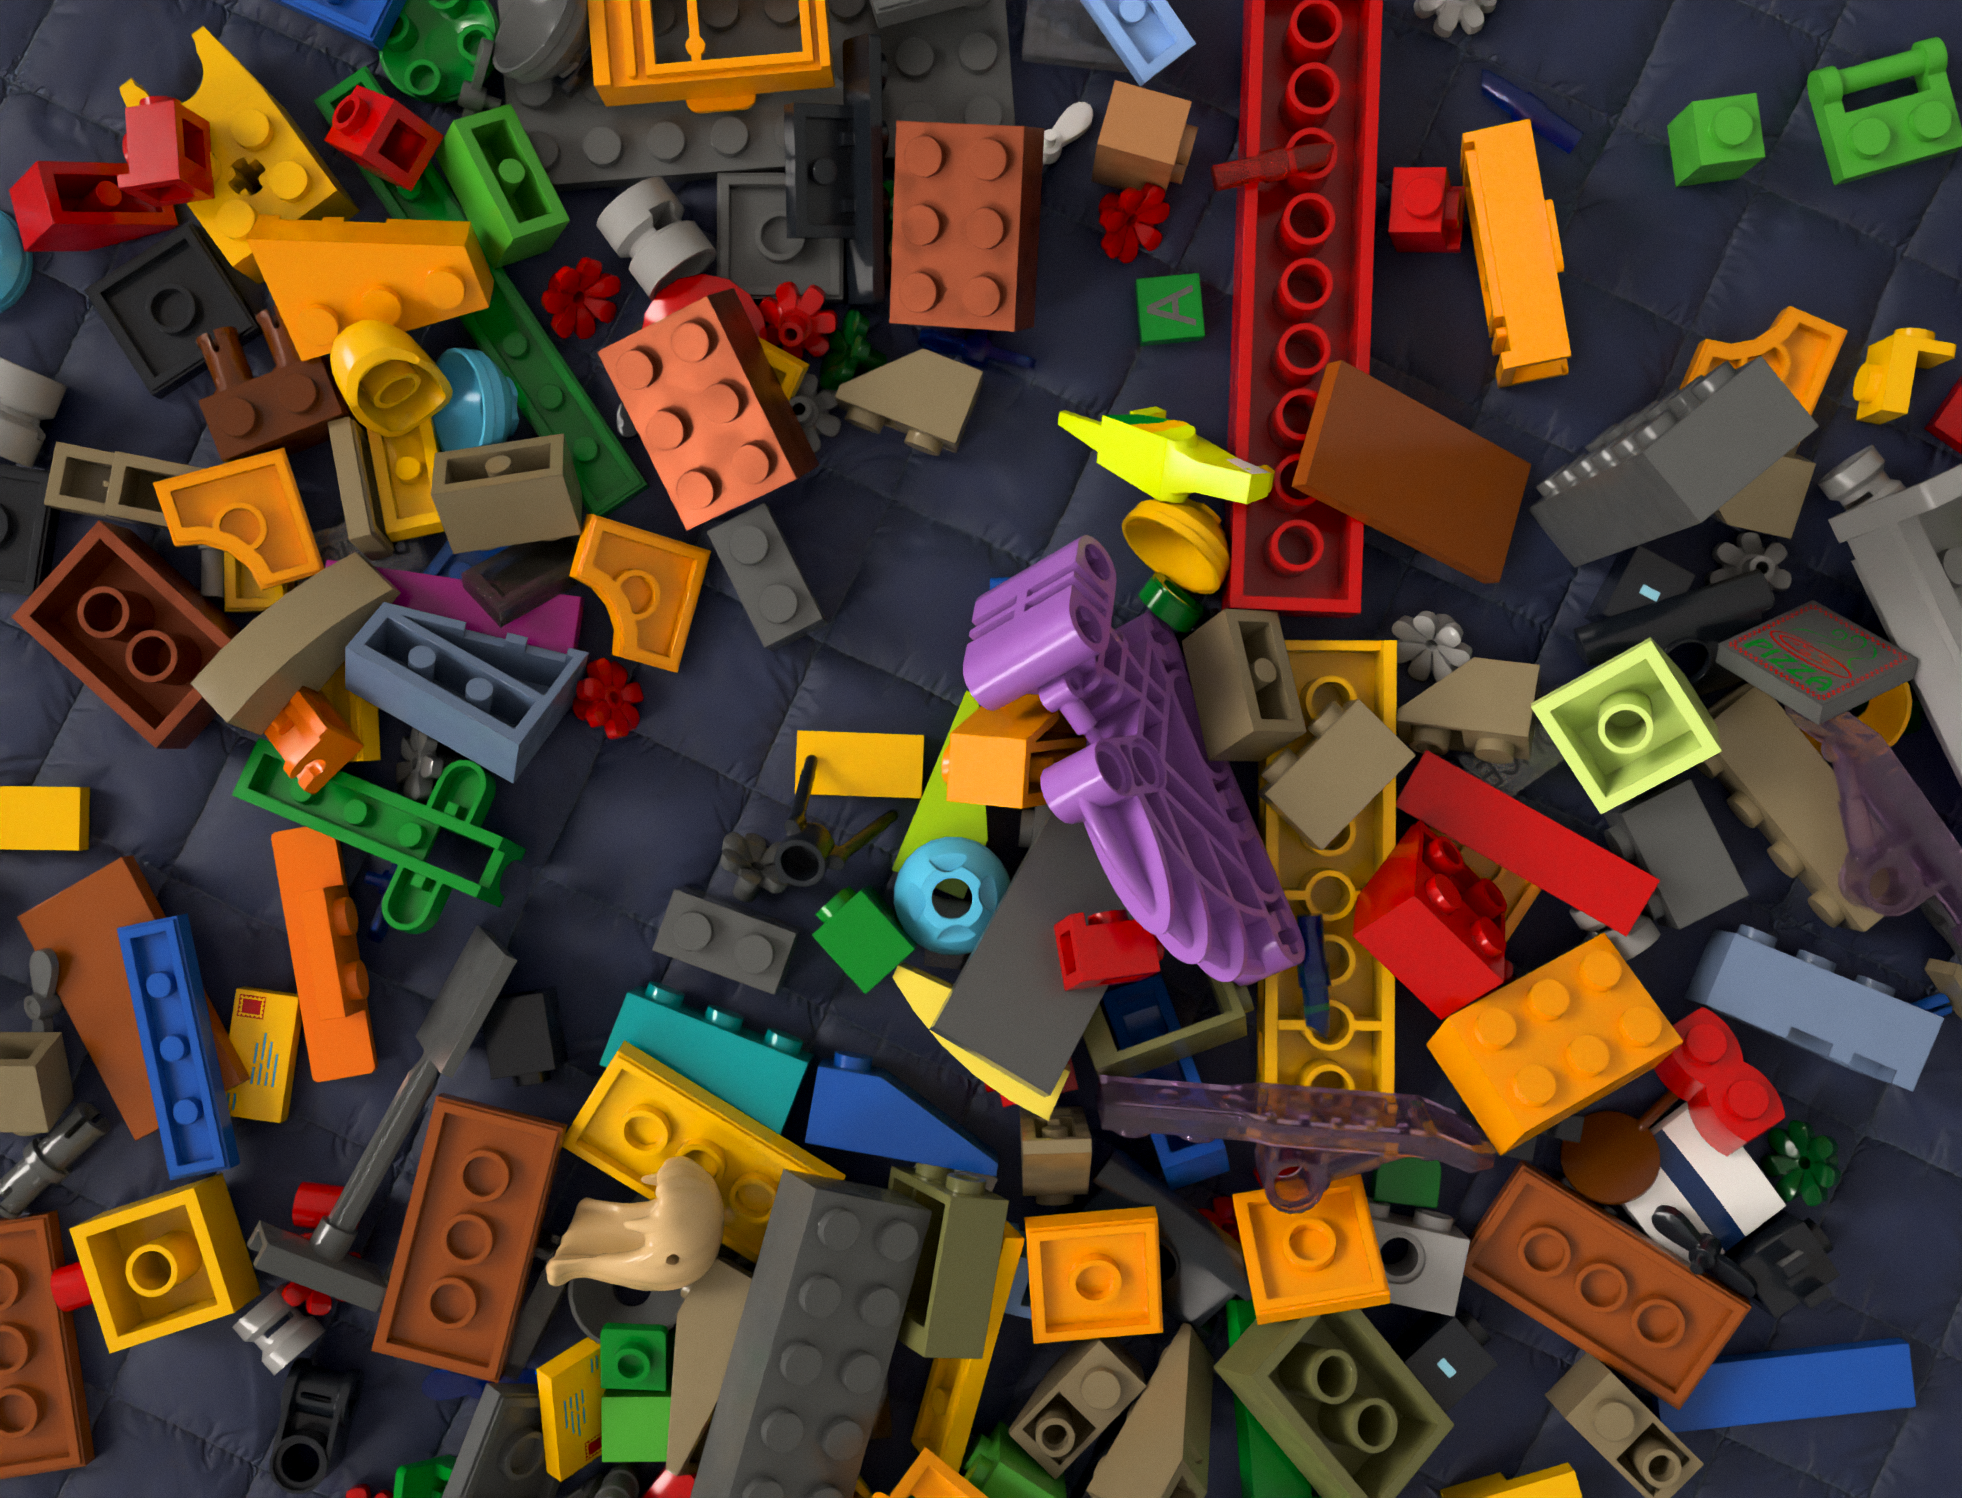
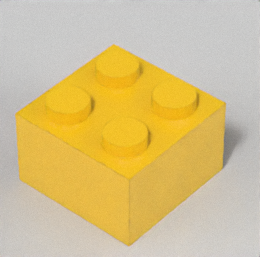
M223 1173L102 1212L69 1229L109 1354L235 1313L261 1294Z

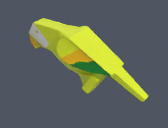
M1157 406L1130 411V414L1102 415L1101 422L1067 410L1059 411L1058 425L1097 451L1096 463L1158 501L1184 503L1189 495L1195 492L1249 504L1267 497L1268 493L1272 490L1275 471L1267 465L1255 466L1231 455L1215 444L1196 435L1194 426L1184 421L1166 419L1167 411Z

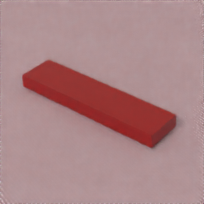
M1428 750L1424 752L1396 800L1397 808L1626 937L1660 882L1658 878Z

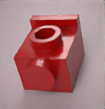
M168 96L144 97L140 100V105L126 107L127 133L123 137L122 147L125 160L129 165V173L117 175L118 188L153 207L215 199L210 158L211 138L209 121L183 106L180 100Z
M1394 167L1388 233L1397 252L1461 253L1466 188L1465 186H1452L1446 167Z
M1111 910L1089 915L1087 917V926L1084 912L1074 913L1054 925L1065 991L1141 981L1161 971L1159 961L1164 957V946L1156 935L1144 929L1135 919L1129 920L1127 910Z

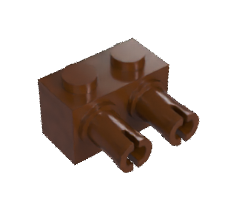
M276 305L273 306L276 315L272 316L268 309L256 315V320L262 328L276 364L272 372L254 378L240 343L236 327L229 326L214 329L213 332L216 339L213 340L209 333H204L196 339V343L203 353L217 389L211 396L198 400L221 461L226 463L280 448H285L287 457L330 440L327 422L349 416L360 427H364L355 418L341 394L332 374L330 360L325 356H319L301 361Z

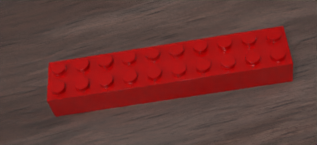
M1244 0L1227 452L1255 466L1267 465L1275 471L1272 490L1268 493L1267 497L1249 504L1225 500L1224 532L1226 534L1224 537L1229 547L1230 566L1225 581L1222 584L1221 611L1223 609L1277 611L1278 616L1348 619L1361 613L1364 523L1291 486L1327 363L1343 360L1364 373L1370 374L1383 0Z

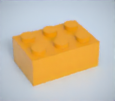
M1602 933L1447 1017L1427 1042L1426 1046L1499 1155L1502 1156L1654 1069L1681 1045L1683 1040L1607 935Z

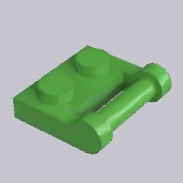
M1936 36L1915 42L1909 51L1838 70L1832 65L1809 73L1807 79L1808 95L1834 186L1955 153L1962 148V126L1946 74L1948 55L1941 38ZM1914 76L1919 93L1845 113L1842 103L1843 95Z

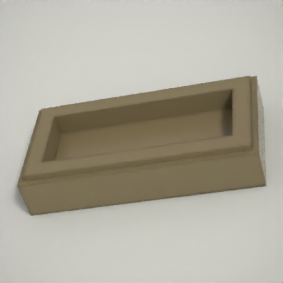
M349 416L329 421L327 423L348 540L371 561L391 557L395 550L393 542H391L385 530L368 434Z

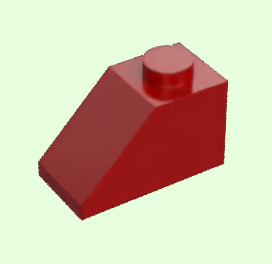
M36 161L9 189L25 252L91 251L172 230L178 225L173 205L153 207L118 188L117 175L129 173V165L127 163Z

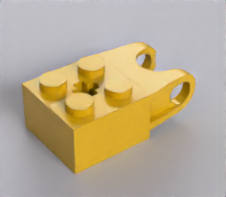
M202 26L193 32L191 36L195 41L197 54L203 64V80L196 94L183 102L182 105L209 121L211 138L210 158L215 199L188 202L186 204L232 267L260 285L265 280L246 240L259 214L281 215V219L322 221L323 216L345 217V221L360 212V210L289 112L206 27ZM130 78L119 88L127 107L138 106L142 98L151 96L133 78ZM261 184L262 189L259 192L255 193L256 189Z

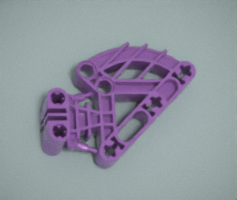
M1089 535L1081 536L977 598L972 617V623L976 627L969 632V637L974 641L967 644L963 662V676L966 686L978 704L990 711H996L1026 694L1039 695L1043 706L1048 711L1056 712L1060 710L1077 735L1083 734L1086 737L1085 748L1043 769L1040 776L1043 797L1050 810L1064 823H1084L1097 857L1124 906L1144 929L1157 936L1162 945L1175 958L1186 964L1197 963L1206 974L1221 982L1233 981L1239 986L1251 985L1300 964L1305 957V945L1301 931L1228 761H1208L1186 660L1170 625L1150 610L1116 629L1111 627L1117 583L1114 564L1100 542Z

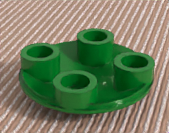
M406 0L382 51L378 49L382 67L390 81L401 92L415 100L433 104L459 100L463 81H472L481 38L495 41L500 23L496 12L488 0ZM492 53L483 83L490 76L491 72L495 67L492 60Z

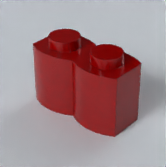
M1701 1007L1672 1025L1683 1040V1043L1659 1063L1654 1070L1659 1079L1671 1092L1687 1101L1689 1114L1694 1126L1711 1147L1721 1154L1729 1156L1785 1118L1784 1107L1777 1091L1760 1071L1743 1062L1742 1050L1737 1038L1719 1016Z

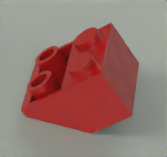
M1421 820L1408 829L1357 896L1352 936L1440 1020L1504 982L1506 950L1505 916L1507 903L1502 892L1491 880L1487 878L1481 880L1464 863L1461 853L1451 840L1445 836L1438 837Z

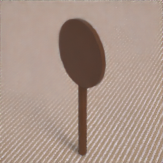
M1668 1090L1638 1120L1627 1114L1614 1111L1596 1112L1585 1116L1580 1143L1563 1140L1561 1145V1165L1564 1175L1571 1186L1587 1199L1609 1205L1628 1203L1644 1195L1655 1183L1660 1170V1150L1655 1137L1648 1128L1679 1097Z

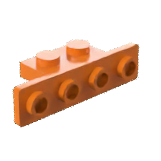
M308 827L274 832L271 836L312 1078L315 1082H324L370 1074L378 1069V1059L367 1001L369 979L366 967L360 960L356 937L358 915L354 901L349 897L340 841Z

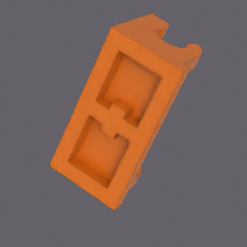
M302 686L295 693L288 704L264 731V734L285 760L283 769L290 779L297 777L301 788L313 795L364 747L363 743L351 730L350 726L321 690L317 692L305 686Z

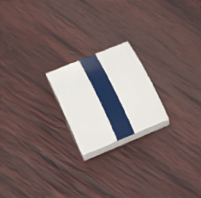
M1687 1101L1649 1129L1655 1137L1660 1150V1170L1655 1183L1638 1199L1620 1204L1626 1214L1640 1226L1646 1236L1691 1263L1688 1257L1689 1251L1675 1244L1655 1229L1651 1217L1658 1206L1669 1205L1675 1207L1690 1220L1700 1234L1708 1233L1715 1236L1721 1242V1254H1724L1786 1206L1743 1147L1729 1156H1725L1703 1139L1692 1122Z

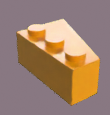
M259 214L246 238L301 361L330 354L335 338L346 327L361 320L382 321L406 332L486 309L490 305L494 279L470 221L387 219L386 223L351 222L345 221V217L324 216L322 221L281 219V215Z
M1026 694L996 711H990L981 706L950 733V745L944 751L941 765L942 777L947 784L946 801L1018 809L1046 805L1047 803L1043 797L1040 784V776L1043 769L1085 748L1087 739L1083 734L1077 735L1060 710L1056 712L1048 711L1043 706L1039 695Z

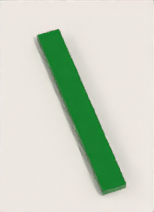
M364 66L314 100L331 127L333 126L332 117L336 107L345 97L351 95L356 85L388 96L367 66ZM431 159L412 191L379 178L356 163L393 219L468 221L458 199ZM482 248L494 279L489 308L458 317L481 351L500 368L505 377L511 378L518 393L517 405L538 436L543 437L564 433L582 490V501L591 514L605 518L650 488V485L505 269L500 267L493 270Z

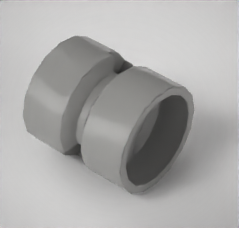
M655 176L642 180L617 196L604 209L596 224L620 258H632L629 271L651 301L654 300L659 291L677 279L702 274L714 261L717 254L715 248L695 221L681 220L685 211L683 205L664 179Z
M0 357V457L32 468L46 438L45 433L39 427L40 421L54 419L68 386Z

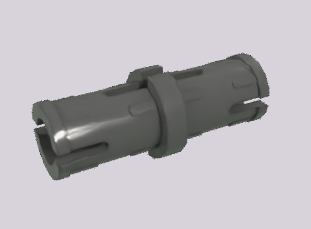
M87 1102L78 1103L73 1108V1111L46 1137L35 1138L23 1148L24 1157L0 1179V1197L5 1198L0 1203L1 1216L8 1219H16L51 1183L58 1184L73 1172L72 1163L101 1136L110 1131L111 1126L106 1117L101 1118L96 1124L92 1122L101 1113L99 1109Z

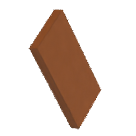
M1343 360L1327 363L1291 487L1483 584L1499 583L1531 464Z
M133 855L120 857L17 916L35 951L51 948L57 955L59 974L55 990L133 1138L137 1141L159 1130L117 928L166 918L136 859ZM204 990L224 1090L227 1092L251 1078Z
M440 1093L436 1096L371 1351L495 1383L501 1381L504 1377L568 1124L446 1093Z
M1522 1159L1469 1236L1470 1244L1463 1275L1678 1410L1681 1409L1752 1308L1748 1298L1734 1292L1704 1271L1701 1275L1694 1274L1690 1270L1691 1263Z
M57 1210L20 1215L16 1219L0 1218V1479L83 1467L95 1459L73 1310L64 1312L56 1305L50 1286L52 1272L57 1268L66 1266Z

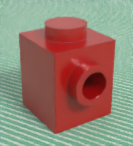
M356 85L351 95L345 97L336 107L332 117L333 126L324 141L373 175L412 191L444 135L397 100Z

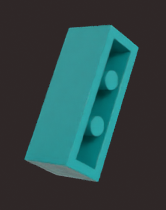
M650 981L647 989L637 986L627 992L599 1065L607 1068L625 1040L781 1135L814 1055L801 1050L804 1043L803 1040L774 1028H768L766 1035L742 1027L743 1016L720 1006L708 1005L706 1012L682 1003L685 997L684 993L658 982Z

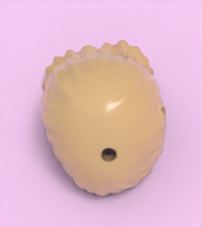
M684 1156L668 1158L657 1173L645 1175L641 1178V1182L657 1186L655 1191L657 1198L636 1203L609 1202L587 1197L580 1200L567 1232L561 1238V1245L556 1250L555 1256L547 1263L546 1273L549 1284L561 1286L575 1278H590L642 1291H670L694 1283L704 1276L713 1265L723 1239L724 1206L715 1180L711 1174L694 1160Z

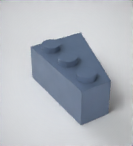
M383 602L345 647V689L514 784L573 705V700L577 697V683L584 680L589 652L568 648L567 654L528 645V637L507 633L506 639L467 630V622Z
M1740 924L1737 933L1713 929L1684 996L1685 999L1857 1073L1912 1092L1914 1091L1944 1021L1943 1017L1894 998L1896 989L1876 980L1857 975L1855 981L1835 974L1834 971L1837 964L1823 957L1801 949L1798 950L1796 957L1776 950L1774 948L1778 939L1755 928Z

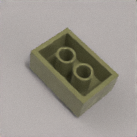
M1360 1309L1257 1325V1320L1255 1319L1213 1367L1322 1498H1396L1454 1427V1423Z

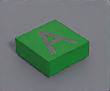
M1199 273L1136 279L1135 295L1140 346L1202 341L1204 339L1205 328Z

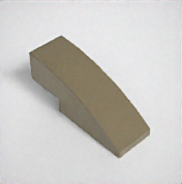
M56 441L44 505L61 511L169 530L153 482L205 468L119 451L113 453Z
M354 552L321 570L285 594L252 620L215 655L190 684L226 723L262 735L302 686L317 692L321 690L345 661V647L383 602L392 604L401 592L363 555Z

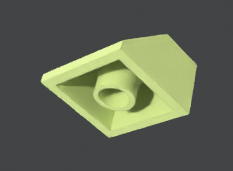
M1651 637L1531 703L1534 713L1600 814L1722 752L1718 726L1685 674Z

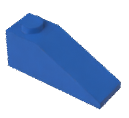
M1161 974L1106 992L1102 997L1120 1051L1181 1029ZM1192 1056L1130 1078L1169 1189L1175 1190L1230 1171L1226 1147Z
M835 1051L834 1059L822 1058L817 1069L805 1143L996 1177L998 1152L887 1069L872 1066V1056L851 1051Z

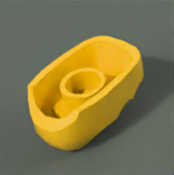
M361 320L346 327L334 340L330 362L336 384L355 418L373 432L385 437L402 436L433 417L450 402L453 390L449 381L428 354L403 330L378 320Z

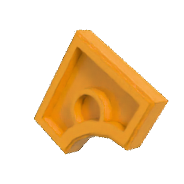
M1788 306L1781 310L1766 332L1753 340L1732 344L1711 339L1701 341L1697 346L1679 389L1681 390L1700 375L1705 377L1727 360L1737 369L1762 356L1800 404L1812 416L1848 330Z
M285 448L153 482L175 547L205 545L229 552L249 568L262 591L312 577L325 569Z
M586 514L569 576L591 587L606 605L614 629L612 655L678 673L711 551L601 516Z

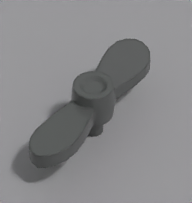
M481 38L472 81H463L457 104L464 108L461 118L473 115L475 112L480 113L482 107L488 109L500 107L502 99L487 95L488 88L482 85L493 49L494 41Z
M44 948L33 952L29 963L33 994L25 998L24 1009L27 1016L33 1020L31 1032H53V1015L59 1013L63 1005L59 995L55 992L59 974L58 958L51 948Z

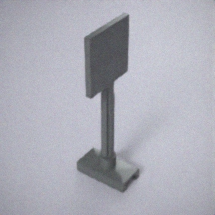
M476 925L415 1036L424 1049L423 1055L407 1073L330 1215L322 1216L310 1239L259 1220L247 1242L249 1249L259 1252L253 1262L254 1268L376 1313L386 1295V1282L377 1264L350 1255L348 1251L358 1235V1231L355 1229L434 1086L437 1071L453 1078L517 962L512 954L488 929Z

